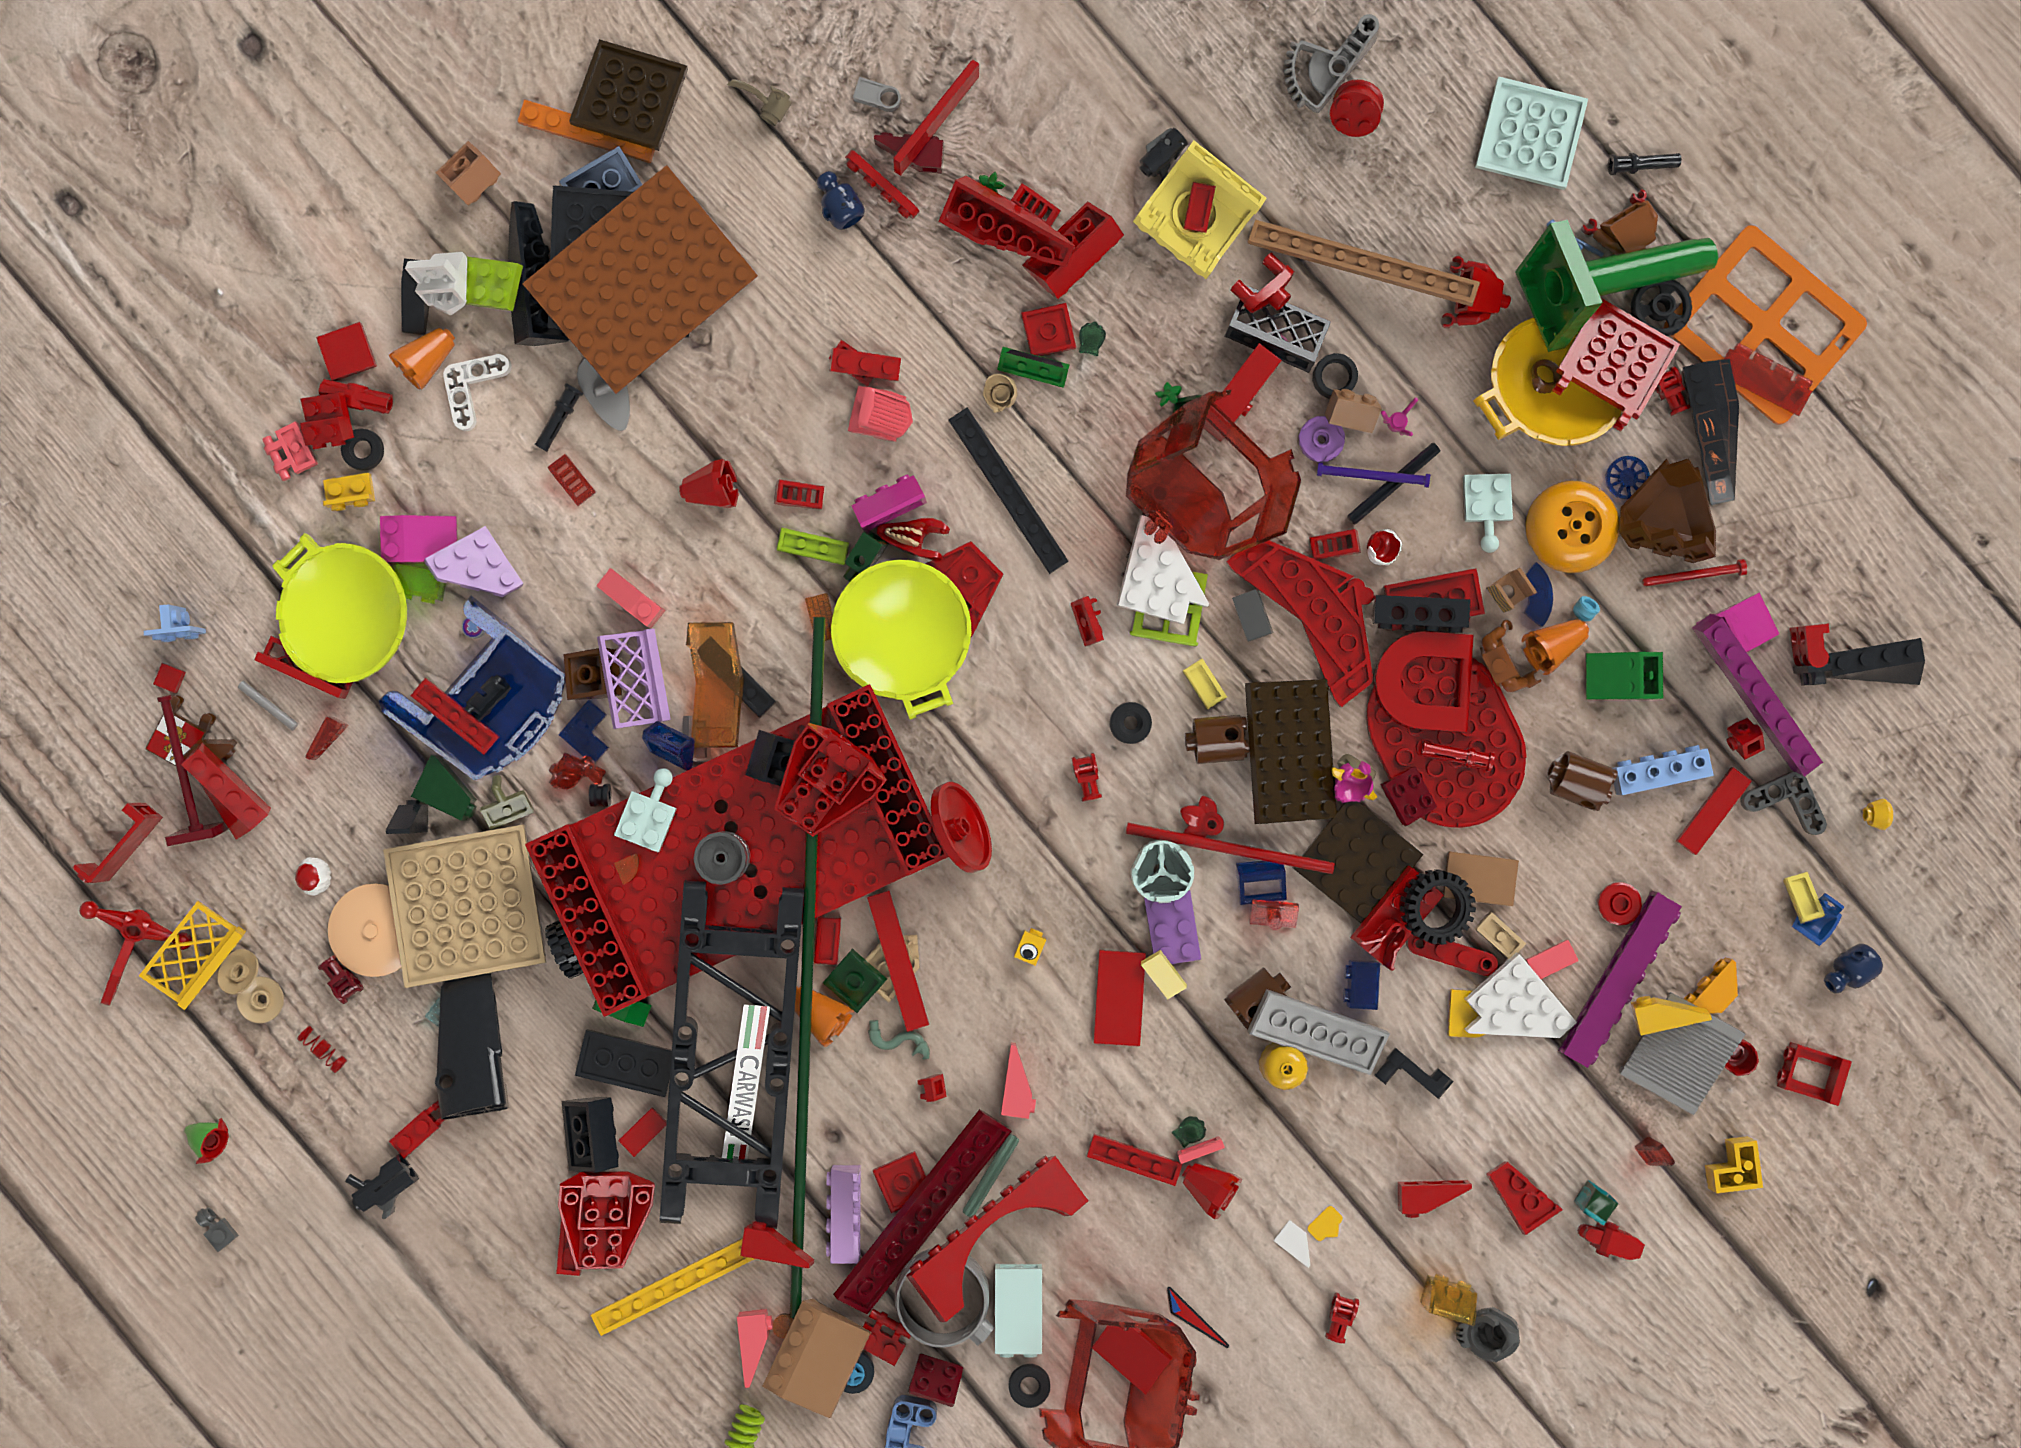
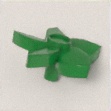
M996 171L990 177L986 175L979 176L982 185L997 193V189H1002L1006 186L1004 183L996 181L998 178Z
M1167 382L1164 385V391L1155 393L1158 398H1162L1160 406H1164L1168 401L1177 403L1176 396L1180 394L1182 387H1172Z

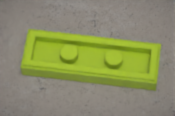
M781 527L777 551L845 566L850 543Z

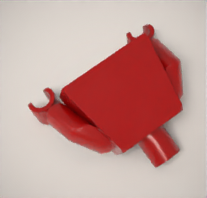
M1455 256L1452 259L1453 262H1458L1460 266H1450L1451 272H1461L1460 277L1478 281L1480 284L1473 306L1456 302L1454 313L1458 314V317H1454L1451 313H1445L1442 315V318L1449 317L1452 322L1450 324H1442V327L1450 328L1453 324H1458V326L1477 325L1489 320L1491 315L1498 314L1500 308L1506 309L1509 307L1511 297L1510 295L1503 294L1504 282L1497 278V275L1489 265L1469 260L1464 262L1460 256Z

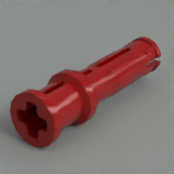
M1427 741L1423 742L1421 750L1422 756L1464 764L1466 768L1477 767L1485 769L1486 772H1491L1495 757L1494 752L1475 751V748L1465 750Z

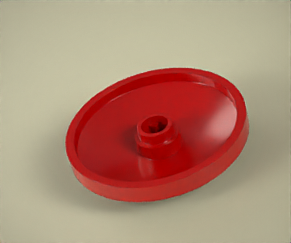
M946 782L936 787L931 797V816L942 847L955 865L963 871L976 873L985 869L991 860L992 844L989 829L980 807L971 794L958 783Z

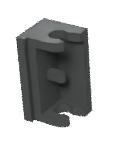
M1258 589L1232 598L1248 642L1274 633Z

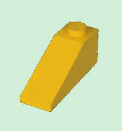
M1650 996L1639 997L1635 1002H1631L1636 1028L1641 1036L1712 1020L1710 1013L1705 1008L1655 997L1651 998Z

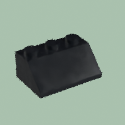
M590 1097L561 1101L569 1171L596 1173L619 1167L616 1128L613 1118L614 1107L611 1097Z

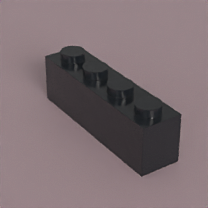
M1917 638L1828 653L1829 660L1827 664L1831 663L1832 670L1825 671L1826 678L1920 685L1925 664L1922 640Z

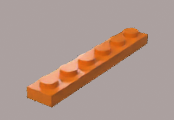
M524 99L518 118L519 124L608 151L619 146L627 157L647 163L652 161L654 149L571 125L569 121L571 113Z

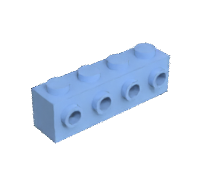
M1699 745L1686 747V752L1677 754L1676 750L1662 752L1663 757L1655 759L1654 755L1639 757L1640 762L1631 763V759L1617 762V767L1612 768L1618 771L1614 782L1616 795H1626L1714 776L1708 748L1700 749Z

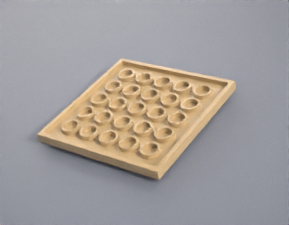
M525 825L383 849L404 988L547 963L530 856L525 846L527 843Z

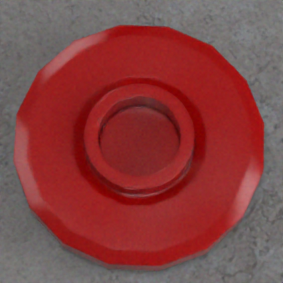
M1624 882L1611 883L1599 895V912L1609 923L1627 925L1635 921L1641 912V896L1638 890L1630 884Z

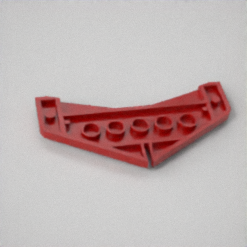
M1262 537L1254 539L1226 561L1234 573L1301 620L1323 676L1327 679L1332 698L1340 708L1372 683L1373 673L1358 581L1353 582L1341 593L1337 590L1353 578V575Z

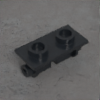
M498 674L491 676L480 687L485 692L484 695L477 691L466 702L467 705L464 707L470 714L473 713L479 722L489 715L492 708L500 700L504 699L512 689L506 679Z

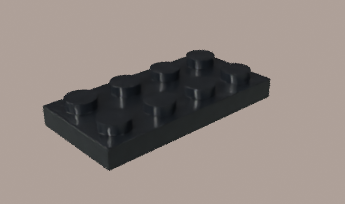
M587 1029L575 1076L666 1097L669 1089L672 1049Z

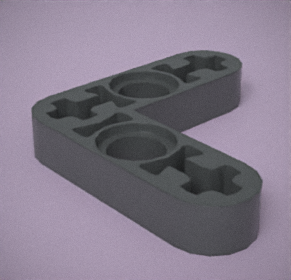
M1797 772L1784 774L1745 792L1741 797V806L1750 812L1760 811L1789 798L1806 833L1819 835L1826 829V819L1807 778ZM1793 778H1799L1800 782L1797 783V787L1790 785ZM1772 785L1777 786L1780 791L1776 798H1771L1768 794V789ZM1798 789L1805 790V793H1799L1796 796L1794 795V793L1799 792ZM1750 796H1763L1764 799L1755 802V807L1748 805V802L1751 800ZM1802 797H1807L1810 800V806L1806 810L1801 809L1799 806V800ZM1813 811L1815 812V814L1810 815L1814 821H1819V824L1816 825L1817 830L1815 828H1810V825L1812 824L1811 817H1805L1804 814H1809Z

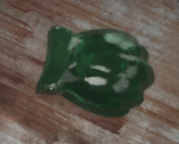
M1092 322L1091 324L1086 323L1081 327L1079 332L1081 344L1079 353L1099 355V348L1106 337L1103 326L1098 325L1097 322Z
M1189 1116L1180 1123L1177 1129L1172 1131V1134L1179 1140L1182 1147L1185 1148L1188 1144L1198 1142L1205 1137L1206 1128L1204 1127V1121L1199 1120L1197 1117Z

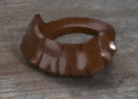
M1542 359L1533 365L1532 385L1536 392L1543 394L1553 392V388L1561 377L1560 374L1556 373L1557 364L1550 360ZM1540 366L1548 367L1553 373V382L1547 383L1542 380L1537 374V368Z

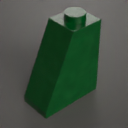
M431 754L411 797L460 821L471 818L477 807L474 805L477 799L441 756Z

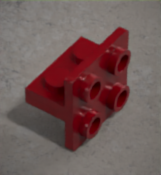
M1412 767L1401 775L1380 784L1396 816L1404 826L1412 824L1437 807L1416 767Z
M920 1353L908 1392L909 1394L953 1407L963 1366Z

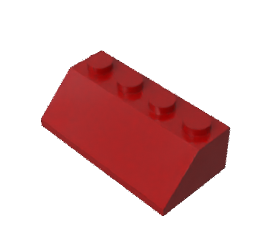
M1087 201L1057 230V232L1076 245L1067 267L1040 261L1034 257H1030L1022 266L1048 293L1059 299L1095 263L1099 262L1102 256L1114 247L1124 234L1111 215Z

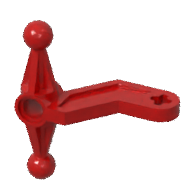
M86 901L79 908V913L83 918L93 919L96 917L118 929L125 938L101 999V1004L110 1006L135 943L144 939L166 941L173 932L152 921L150 915L143 910L136 909L128 912L100 909L93 901ZM187 932L178 933L180 943L192 941V937ZM191 945L180 946V947H181V950H186V949H188Z

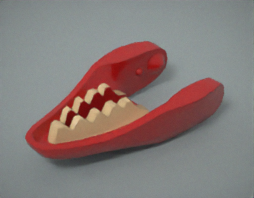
M920 518L906 522L882 524L877 528V535L889 544L909 554L939 561L942 558V554L938 551L922 549L923 540L929 533L949 534L950 528L940 520Z

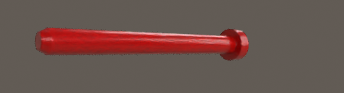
M1745 559L1737 560L1736 564L1645 577L1642 579V584L1647 587L1733 573L1743 576L1747 575V564Z

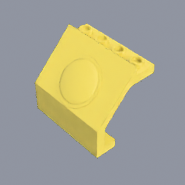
M1193 140L1133 222L1141 231L1152 236L1160 246L1166 247L1178 260L1190 266L1197 275L1207 279L1220 258L1252 216L1259 211L1267 198ZM1193 182L1216 186L1206 233L1183 229Z

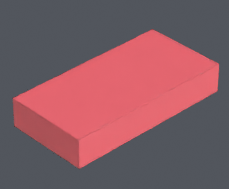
M1567 939L1525 959L1540 979L1579 961Z
M1217 1136L1179 1150L1176 1153L1180 1163L1183 1164L1225 1147L1222 1139Z

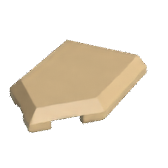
M905 935L904 940L915 973L920 968L918 936ZM879 943L865 960L887 978L877 993L889 1003L896 993L881 943Z

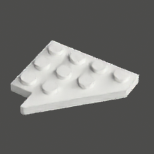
M1141 515L1139 516L1116 606L1184 624L1189 603L1208 607L1209 602L1164 521Z
M1517 952L1464 998L1479 1015L1464 1028L1466 1032L1472 1034L1560 1038L1577 1023Z

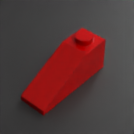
M1468 1180L1398 1182V1210L1405 1214V1217L1417 1218L1419 1214H1426L1471 1190L1472 1184Z
M754 1221L744 1228L740 1256L808 1269L814 1264L815 1259L774 1228L766 1227V1223Z

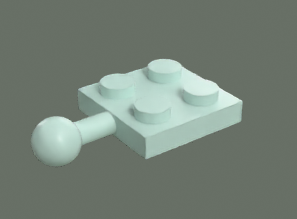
M1511 474L1464 475L1465 522H1484L1485 536L1481 539V548L1487 553L1495 552L1499 547V540L1494 535V521L1513 520Z
M661 768L655 772L654 782L656 784L650 798L634 791L631 792L614 834L615 836L660 852L677 810L675 807L659 802L664 787L670 785L673 779L672 773L668 769Z

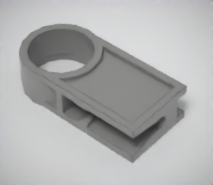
M859 77L853 95L855 102L886 112H893L899 108L901 96L895 87ZM884 93H895L898 96L896 104L885 106L881 102V97Z

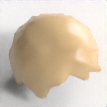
M993 374L985 381L983 396L986 403L993 409V413L1010 408L1017 398L1015 381L1007 375Z

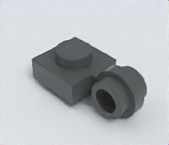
M209 1207L202 1208L197 1212L195 1219L201 1227H210L203 1235L215 1250L219 1252L239 1235L225 1218L216 1222L214 1220L216 1218L214 1211Z

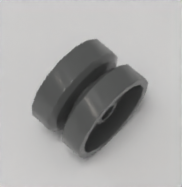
M721 831L709 834L699 842L695 849L694 863L696 870L703 879L713 884L722 885L736 881L745 874L750 864L751 854L749 846L741 836L734 832ZM720 854H724V855H725V861H724V862H723V860H721V859L718 858V856H719Z

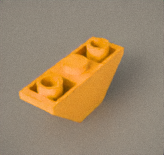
M1726 957L1718 960L1713 966L1714 970L1709 976H1704L1698 982V988L1683 999L1697 1007L1707 1009L1709 1013H1722L1738 996L1736 962Z

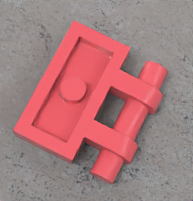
M296 421L275 431L278 438L277 441L274 442L271 436H266L262 439L266 446L264 450L267 455H270L274 463L273 468L276 474L280 475L282 481L291 478L288 469L291 467L296 474H299L318 464L310 446H305L301 427ZM280 449L284 450L288 459L282 460L279 454Z

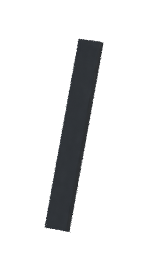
M968 407L948 419L1049 575L1068 563L1069 561Z

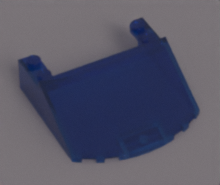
M471 595L463 605V612L470 621L492 638L445 693L462 707H465L467 705L466 702L477 691L482 695L485 694L480 687L491 676L498 674L506 679L512 689L504 699L500 700L492 708L490 714L481 720L482 723L500 736L487 753L483 755L430 711H424L398 691L385 693L379 700V704L384 714L475 781L493 772L498 773L502 771L505 766L513 761H518L538 743L555 718L554 715L563 698L562 693L566 681L564 672L511 625L504 622Z

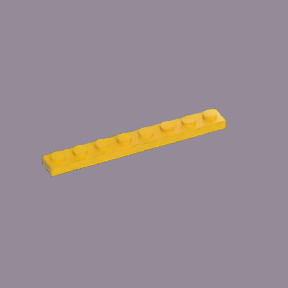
M743 1238L593 1312L591 1317L600 1336L754 1260V1258L740 1256Z

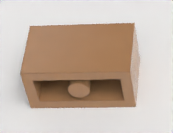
M1333 389L1325 416L1329 424L1373 433L1382 407L1373 395L1364 394L1362 396L1348 389H1342L1341 391Z

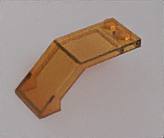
M688 623L686 646L690 648L696 680L690 746L693 748H737L743 674L734 623Z

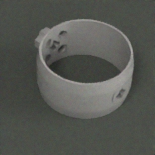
M931 1249L917 1254L902 1269L895 1291V1308L903 1327L913 1338L932 1347H951L969 1338L979 1346L994 1329V1326L985 1319L989 1307V1285L981 1266L970 1255L968 1256L965 1266L977 1277L984 1294V1302L979 1314L969 1325L958 1331L935 1333L916 1324L908 1315L902 1301L901 1287L907 1278L906 1275L911 1272L909 1268L921 1259L923 1262L929 1257L928 1252Z

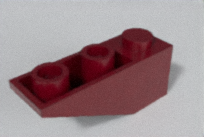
M882 132L880 135H874V141L876 146L895 157L912 134H904L903 137L893 136L892 133ZM932 136L909 166L918 172L942 174L944 141L939 140V137Z

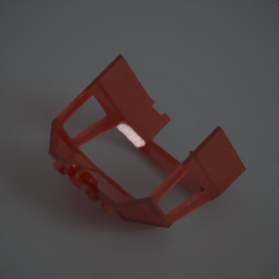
M1231 390L1223 392L1211 391L1187 402L1138 441L1127 473L1126 497L1150 518L1145 524L1144 532L1147 535H1152L1155 532L1154 542L1156 544L1163 543L1168 535L1186 553L1221 560L1284 535L1288 531L1301 484L1299 471H1294L1291 462L1292 459H1295L1292 449L1272 458L1264 453L1214 403L1230 395ZM1206 420L1257 469L1265 494L1234 519H1231L1224 493L1183 455V453L1198 446ZM1171 429L1170 434H1169V437H1168V440H1167V439H1166L1164 436H1162V435L1165 434L1167 431H1169V430ZM1259 513L1253 536L1226 547L1231 531Z
M1069 1299L1065 1304L1066 1309L1059 1311L1056 1316L1059 1318L1080 1319L1064 1410L1039 1408V1415L1044 1418L1046 1428L1042 1429L1043 1439L1053 1448H1178L1184 1432L1183 1423L1185 1415L1194 1416L1197 1414V1408L1188 1405L1187 1401L1188 1399L1199 1401L1200 1398L1198 1392L1191 1390L1193 1369L1197 1362L1196 1351L1182 1329L1160 1313L1097 1301ZM1127 1315L1147 1318L1149 1320L1147 1322L1135 1321ZM1097 1324L1118 1326L1124 1331H1128L1129 1327L1141 1328L1140 1330L1173 1357L1172 1361L1146 1395L1130 1382L1123 1419L1128 1447L1085 1439L1081 1408Z

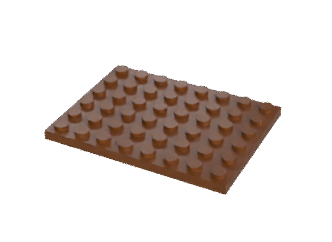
M666 165L522 284L612 391L617 394L757 278L758 275L668 165Z

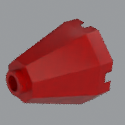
M725 459L715 460L685 477L679 486L681 497L685 498V501L688 503L732 508L736 507L739 496L738 488L733 490V482H737L735 472L730 461H725Z
M1195 1163L1193 1166L1189 1164L1182 1174L1185 1187L1206 1214L1213 1219H1218L1221 1216L1218 1213L1220 1209L1225 1211L1239 1189L1236 1183H1241L1243 1180L1236 1174Z

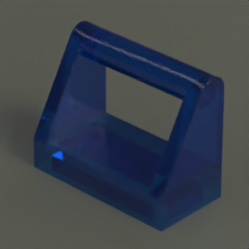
M656 721L643 731L642 739L650 753L686 771L692 769L695 739L659 721Z
M1267 861L1236 863L1240 905L1287 900L1286 870L1284 865ZM1279 879L1280 892L1245 895L1244 883Z

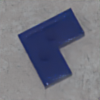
M588 700L558 734L589 762V758H592L593 765L610 748L592 733L607 714L591 700Z

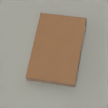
M1448 851L1446 871L1460 876L1462 880L1468 883L1467 887L1473 891L1470 896L1475 897L1476 902L1506 906L1514 905L1519 860ZM1444 886L1443 897L1455 899L1451 890Z

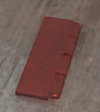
M1737 343L1733 350L1729 349L1724 359H1730L1736 385L1796 416H1800L1813 392L1810 390L1813 383L1812 380L1800 374H1797L1793 381L1790 380L1794 374L1793 370L1779 363H1776L1773 370H1771L1773 360L1758 352L1750 359L1749 357L1753 350L1740 343Z

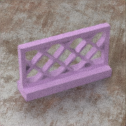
M655 629L598 636L597 640L613 729L656 724L671 720ZM631 637L637 638L638 647L635 652L625 645ZM612 640L619 646L613 655L606 649L605 641ZM622 649L631 655L626 665L616 658ZM634 659L640 662L642 666L639 675L629 668ZM613 661L623 669L618 677H615L610 672V666ZM626 672L635 678L630 688L620 681ZM638 682L646 688L643 698L633 691ZM617 685L627 691L622 700L615 697L614 689ZM630 695L639 701L634 711L624 704ZM643 705L649 709L651 719H644L637 714ZM621 708L631 714L627 722L624 723L619 722L618 712Z

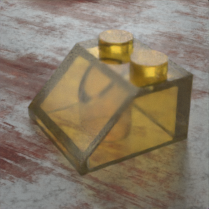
M1435 1274V1277L1427 1275L1420 1300L1427 1312L1468 1325H1475L1477 1293L1471 1288L1472 1285L1458 1280L1457 1283L1450 1282L1448 1277L1441 1274Z

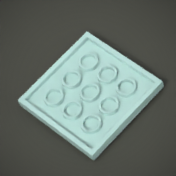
M1498 77L1475 168L1565 190L1588 99Z

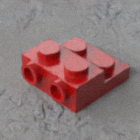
M344 392L300 399L306 421L300 423L305 446L312 445L313 449L327 447L326 443L331 442V446L334 447L345 445V440L354 438Z

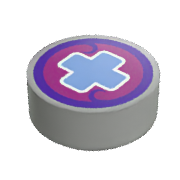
M470 615L462 622V631L469 638H480L486 632V622L480 616Z

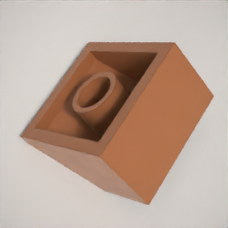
M469 141L435 172L468 206L476 202L481 197V193L487 187L494 185L501 175L496 167Z

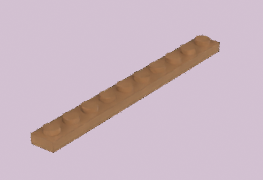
M1256 219L1248 239V244L1471 307L1480 282Z

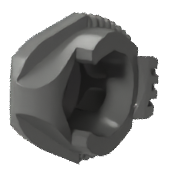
M1494 1307L1476 1311V1313L1471 1315V1319L1468 1322L1456 1327V1338L1461 1347L1471 1348V1351L1477 1357L1485 1361L1496 1363L1513 1354L1520 1344L1517 1322L1508 1314Z

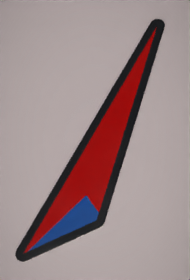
M1171 1287L1167 1288L1170 1311L1173 1315L1225 1348H1229V1344Z

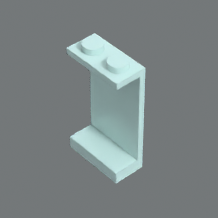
M995 1264V1354H1000V1357L1009 1358L1013 1357L1014 1354H1023L1024 1357L1033 1358L1037 1357V1354H1042V1264Z

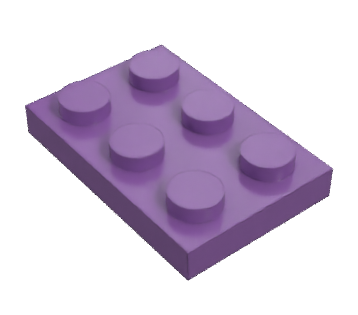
M1190 890L1180 899L1171 901V903H1159L1144 897L1153 954L1161 950L1171 964L1201 960Z

